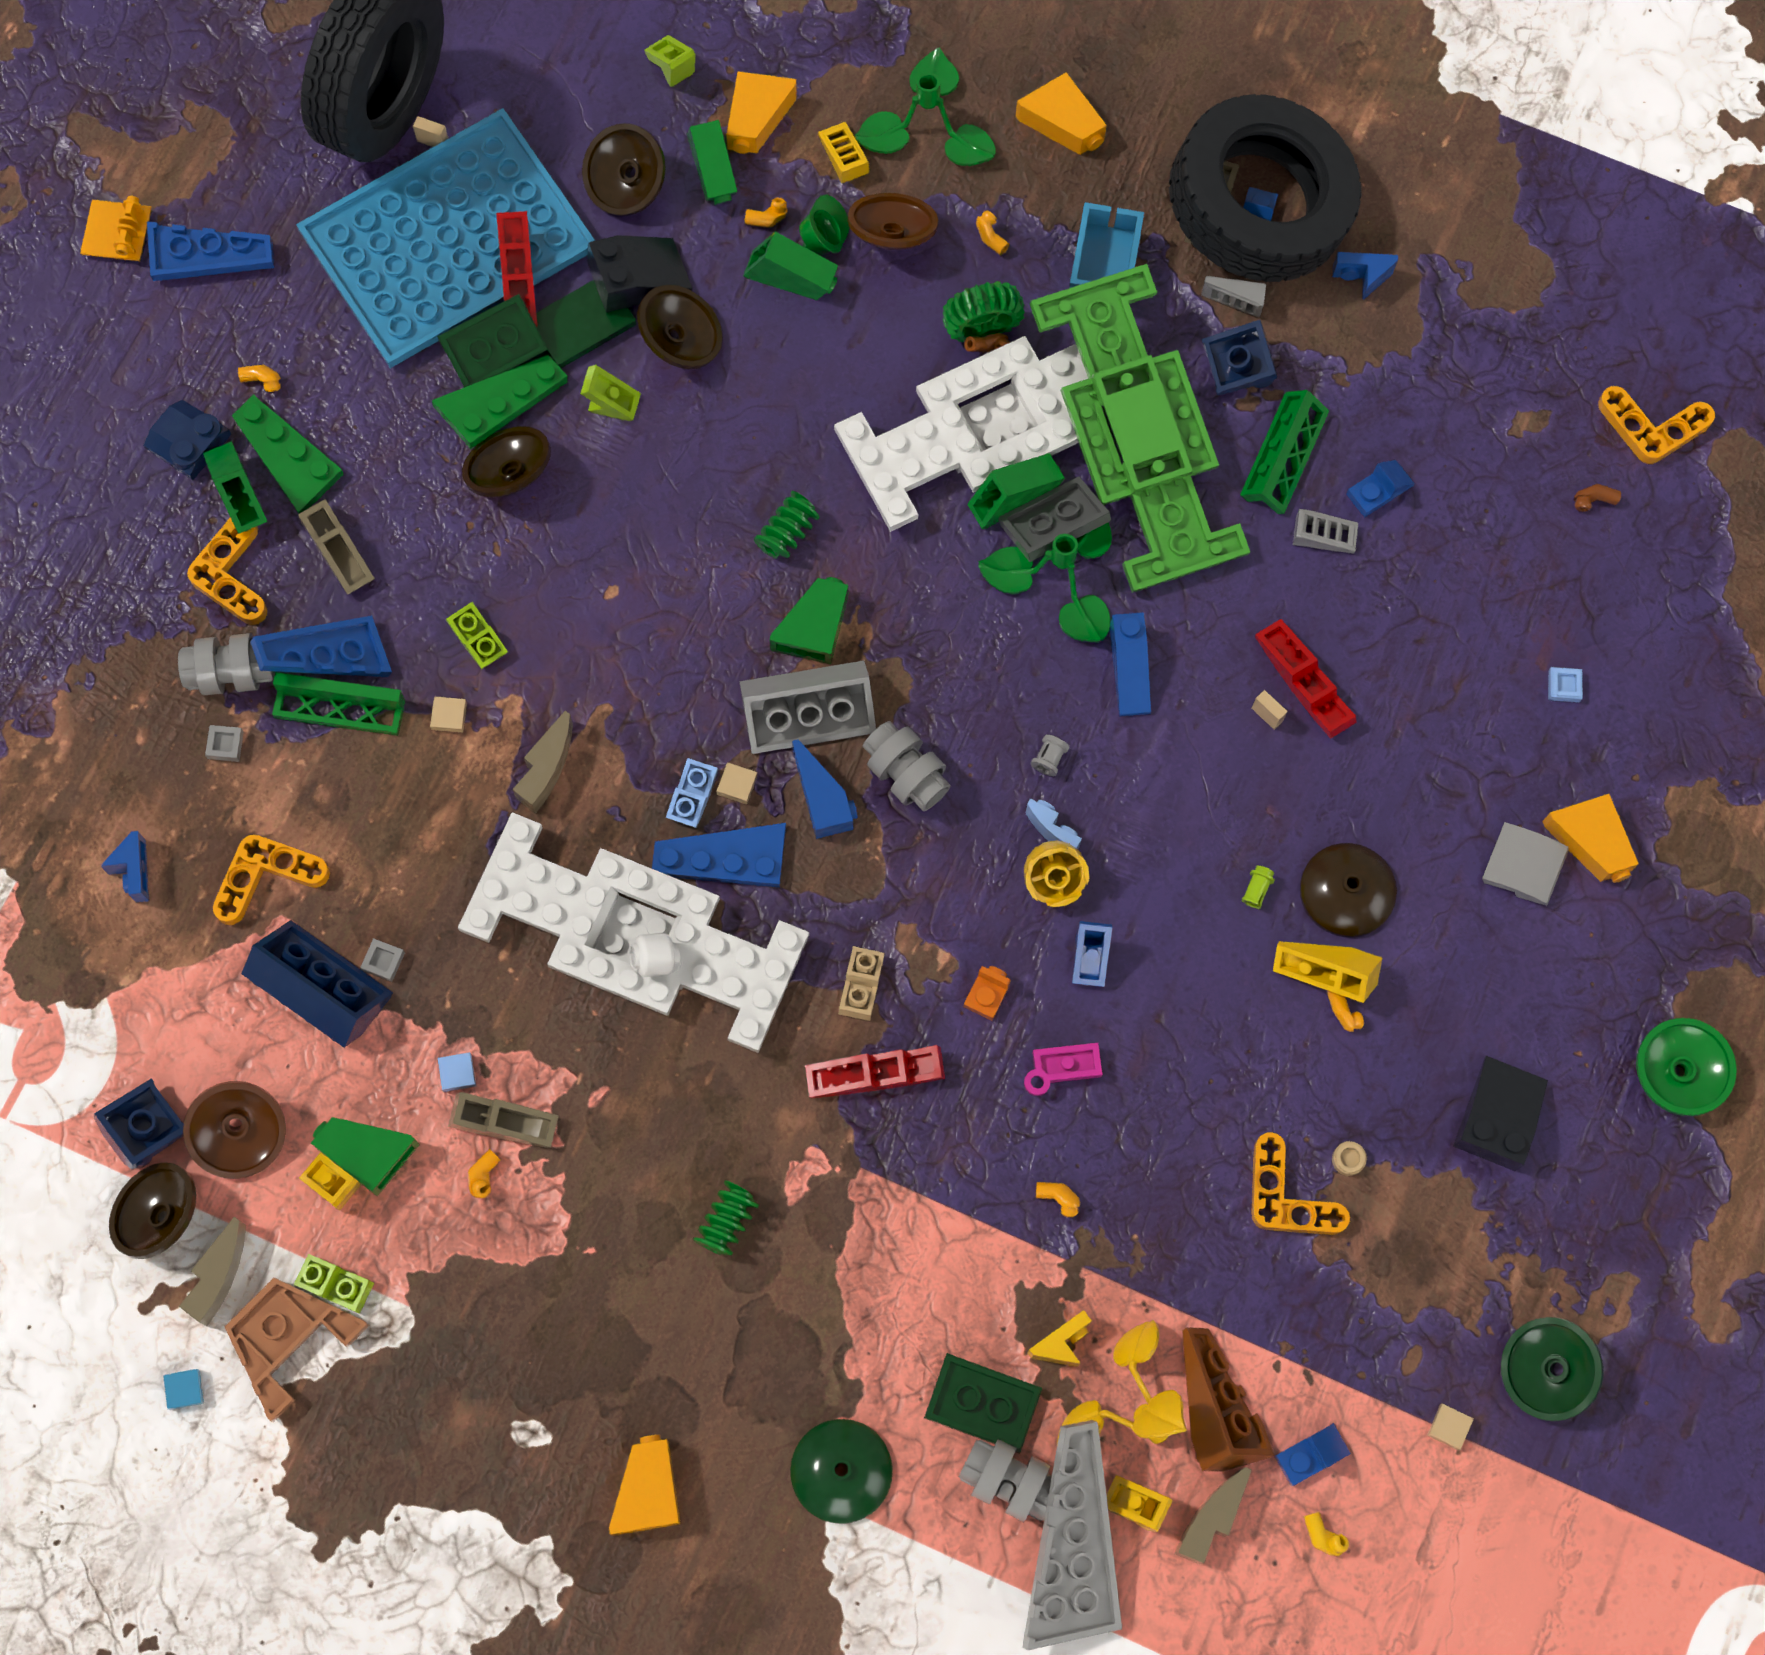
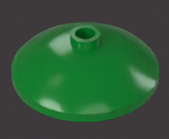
M1675 1018L1657 1025L1645 1036L1637 1053L1636 1070L1643 1090L1655 1104L1670 1113L1681 1116H1698L1708 1113L1720 1106L1733 1090L1737 1067L1731 1046L1719 1031L1702 1021L1691 1018ZM1676 1066L1683 1068V1077L1676 1074Z

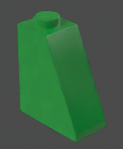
M715 120L689 127L687 138L706 202L714 200V204L717 205L732 201L731 195L737 193V188L720 121Z
M774 232L752 251L743 276L753 281L818 300L824 294H830L837 282V277L834 275L838 265L787 237Z
M232 441L203 453L213 482L238 534L268 522Z
M1050 453L992 470L967 505L980 527L986 529L998 523L1000 516L1057 488L1065 478L1059 466L1055 463Z
M827 577L826 579L817 578L771 633L769 640L770 651L831 664L849 596V585L833 577Z
M332 1117L328 1122H322L316 1128L312 1135L314 1139L311 1142L317 1150L376 1196L382 1192L420 1145L409 1134Z

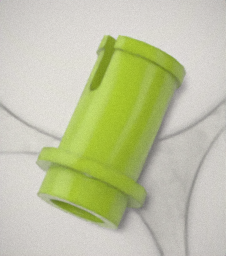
M1257 865L1255 870L1250 872L1252 878L1241 901L1252 908L1261 909L1269 885L1273 884L1275 879L1273 878L1274 872L1272 870Z

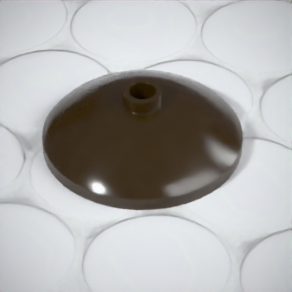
M616 124L601 131L587 148L582 165L584 187L592 202L601 210L619 216L633 215L647 208L658 196L664 182L666 166L663 150L657 139L649 131L634 124ZM635 168V176L631 178V170Z
M662 285L652 289L642 299L637 312L638 327L647 346L660 359L678 368L698 369L708 365L717 356L722 345V328L714 310L702 297L681 286Z
M518 426L498 431L477 444L468 454L462 467L463 480L469 490L480 496L504 497L517 493L536 481L545 470L551 456L550 443L544 433L532 427Z
M1339 843L1322 849L1308 862L1300 881V897L1307 915L1321 929L1336 936L1359 937L1375 931L1388 919L1395 906L1397 887L1391 868L1379 854L1359 844ZM1347 880H1354L1357 883V888L1352 889L1348 887Z
M157 1163L139 1171L124 1185L113 1204L109 1218L110 1238L118 1251L130 1258L147 1259L166 1251L180 1239L192 1220L196 1205V1187L191 1175L176 1164Z

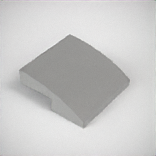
M1504 822L1483 875L1484 884L1513 891L1518 898L1547 906L1569 847L1542 834Z

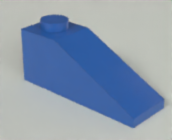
M1144 612L1112 615L1109 631L1119 716L1151 714L1148 645Z
M798 739L793 740V754L816 839L853 830V819L858 818L854 800L848 801L845 790Z

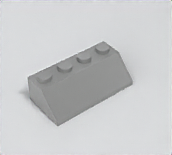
M864 661L739 681L752 754L791 748L792 741L797 739L803 745L868 735L876 730L870 679Z

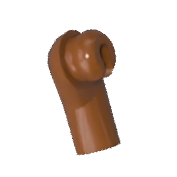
M995 333L982 337L969 336L966 338L964 346L969 352L989 353L1010 343L1007 335Z
M1594 484L1579 490L1575 494L1574 507L1580 512H1586L1592 508V502L1597 500L1617 505L1621 499V491L1601 484Z

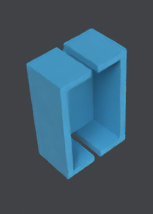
M1084 203L1069 288L1135 268L1144 212L1117 208L1114 228L1108 227L1111 212L1110 206Z

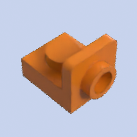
M981 966L963 1007L993 1021L1009 989L1011 980L1006 978L1007 974L997 967L989 966V968Z

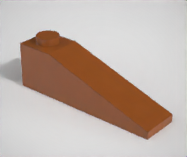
M1192 1327L1183 1329L1191 1440L1195 1449L1196 1459L1202 1471H1227L1274 1456L1262 1420L1258 1413L1252 1416L1242 1397L1247 1394L1241 1385L1237 1387L1227 1372L1229 1363L1208 1328Z

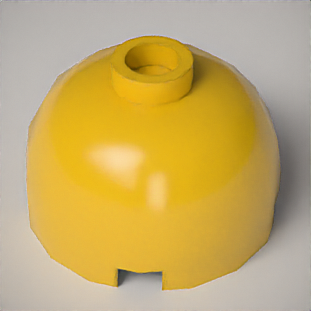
M1059 840L1044 842L1035 847L1027 856L1024 865L1025 885L1032 898L1036 901L1039 900L1050 907L1067 906L1078 900L1082 895L1081 891L1085 888L1086 884L1088 885L1089 867L1081 852L1070 843Z

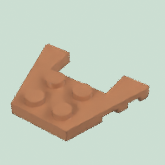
M273 1278L225 1326L236 1353L252 1382L251 1385L261 1401L266 1417L273 1423L287 1410L295 1399L272 1377V1374L322 1324L347 1348L369 1326L364 1320L276 1278Z

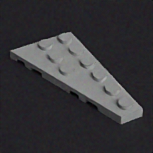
M1093 1420L1060 1427L1022 1648L1027 1651L1122 1629L1098 1422Z

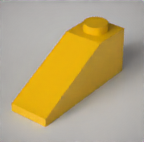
M1279 941L1276 948L1273 972L1364 1003L1378 985L1383 958L1353 947Z

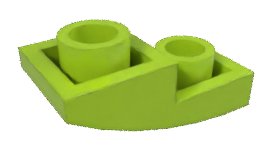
M473 602L446 618V622L481 670L508 653Z
M308 1254L293 1285L360 1314L374 1283Z

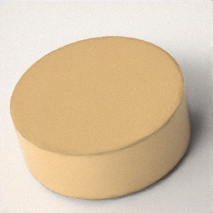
M1348 1141L1340 1144L1332 1155L1334 1168L1345 1176L1358 1174L1367 1162L1365 1150L1356 1142Z

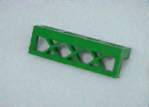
M1308 390L1285 392L1240 494L1247 502H1265L1277 514H1285L1329 413V410ZM1310 407L1317 412L1312 424H1310L1308 416ZM1299 432H1302L1304 443L1302 448L1298 450L1297 437ZM1291 457L1292 471L1287 476L1285 464L1287 459ZM1276 484L1280 485L1281 496L1279 501L1272 496Z
M275 672L273 685L277 690V695L272 713L273 718L399 735L406 701L401 690ZM285 695L299 697L304 704L293 712L282 711ZM320 701H328L334 707V710L325 716H318L311 707ZM352 705L361 706L366 714L353 721L347 720L342 712ZM384 709L395 711L392 726L378 724L373 716ZM307 710H308L309 713H310V714H303V713H304L305 711H307ZM337 715H340V717H341L342 719L334 718V717H336ZM370 719L373 723H367L366 721Z

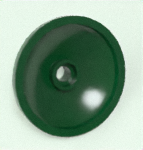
M1544 1317L1525 1323L1509 1338L1502 1354L1501 1375L1508 1395L1520 1409L1538 1419L1561 1421L1581 1414L1594 1402L1603 1381V1361L1595 1341L1583 1328L1562 1318ZM1556 1363H1560L1563 1366V1372L1559 1376L1554 1373V1365Z
M849 1419L829 1420L808 1431L795 1448L790 1468L792 1486L803 1507L815 1517L836 1524L853 1523L871 1515L885 1500L891 1486L893 1474L890 1453L881 1437L865 1424ZM844 1463L847 1465L848 1473L845 1476H838L835 1473L837 1464Z

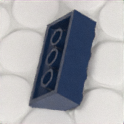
M291 920L252 946L241 973L256 986L263 989L281 1004L291 1009L306 1022L312 1024L344 1048L365 1032L393 994L389 989Z

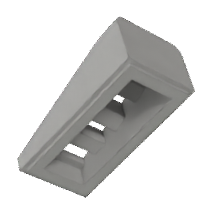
M1206 276L1201 295L1249 315L1260 317L1264 305L1266 284Z
M1299 509L1296 515L1293 545L1354 554L1358 523L1311 510ZM1307 525H1312L1311 533L1306 532ZM1319 526L1324 527L1323 537L1318 535ZM1330 528L1336 529L1335 540L1329 538ZM1342 530H1348L1347 543L1341 541Z

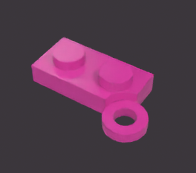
M1098 1043L1033 1050L1034 1070L1027 1073L1024 1079V1086L1029 1094L1041 1096L1048 1091L1050 1083L1102 1077ZM1034 1077H1040L1043 1080L1041 1088H1034L1031 1085V1080Z

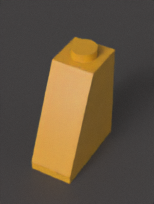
M737 72L726 133L728 150H733L740 154L748 152L758 153L796 101L797 79Z
M1067 73L1060 75L1017 101L1015 117L1018 121L1079 155L1088 150H1096L1104 142L1107 125Z
M1610 794L1550 812L1542 821L1544 827L1560 843L1568 846L1569 852L1600 882L1612 879L1613 883L1625 880L1631 876L1630 872L1639 864Z
M659 1434L641 1437L640 1444L632 1445L609 1526L610 1535L612 1536L680 1524L669 1441L667 1439L661 1440Z

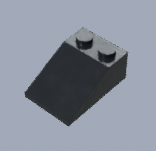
M617 235L588 242L587 264L606 313L640 305L648 292L662 285H677L691 291L693 289L673 238Z
M1485 1056L1453 1147L1513 1171L1521 1168L1525 1164L1536 1132L1548 1080Z

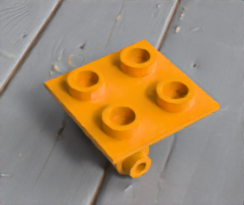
M128 196L127 200H124L123 203L92 200L80 254L140 262L147 233V221L149 222L152 207L141 205L139 203L140 199L135 196Z

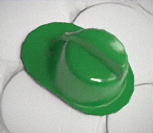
M827 194L819 196L812 206L810 213L800 223L799 232L803 240L802 246L818 255L828 252L838 253L842 249V245L849 232L848 216L843 206L834 197Z

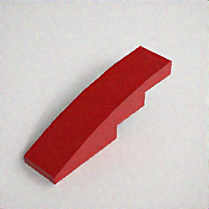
M527 211L496 213L504 301L520 294L537 326Z
M1282 619L1255 634L1258 643L1288 687L1330 739L1356 723V715L1337 695V687L1318 667V659Z
M938 1045L909 1051L900 1049L875 1055L866 1053L805 1065L809 1098L811 1099L884 1090L945 1079L941 1047Z

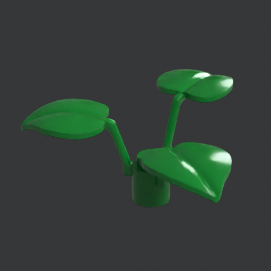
M939 47L925 56L910 74V87L917 95L912 97V104L904 122L901 123L898 115L882 111L868 117L863 122L860 130L855 134L856 141L870 151L884 154L897 152L909 142V133L904 128L909 126L917 105H921L924 109H933L938 106L948 135L952 137L945 143V153L950 161L960 166H973L993 159L996 154L992 139L978 126L965 124L960 126L956 133L953 131L944 107V100L940 96L948 95L957 88L959 74L955 66L946 58Z
M1109 522L1078 538L1070 534L1058 535L1053 540L1052 551L1047 550L1045 556L1033 568V561L1029 562L1018 547L999 549L987 558L979 561L978 567L986 581L997 590L1008 594H1018L1029 590L1032 586L1031 574L1038 573L1048 560H1051L1060 569H1068L1071 597L1074 603L1066 604L1061 608L1059 614L1061 629L1065 634L1074 639L1088 642L1103 641L1108 635L1110 614L1106 604L1095 595H1086L1080 600L1077 597L1074 563L1077 552L1082 557L1091 559L1100 557L1109 550L1112 542Z

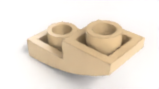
M853 946L839 1006V1015L870 1021L885 953Z

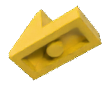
M321 1152L299 1177L300 1180L339 1211L361 1186L354 1177Z
M1083 1310L1030 1348L1027 1352L1032 1359L1078 1367L1080 1362L1066 1341L1070 1340L1074 1344L1087 1335L1089 1331L1086 1327L1092 1320Z
M1115 1475L1106 1494L1108 1511L1135 1522L1147 1531L1153 1532L1159 1531L1173 1501L1169 1497L1118 1475Z

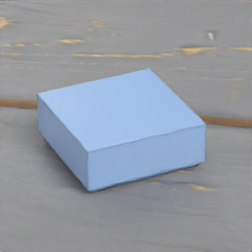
M1551 667L1548 671V700L1580 702L1582 700V669Z
M470 1052L438 1058L443 1092L476 1086L472 1054Z

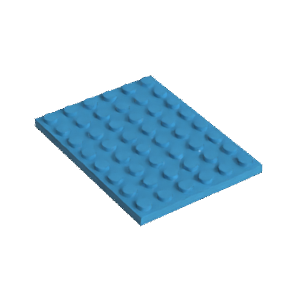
M504 108L296 224L298 231L389 368L439 341L437 336L504 302L496 213L527 211L534 285L587 256L588 242L595 241Z

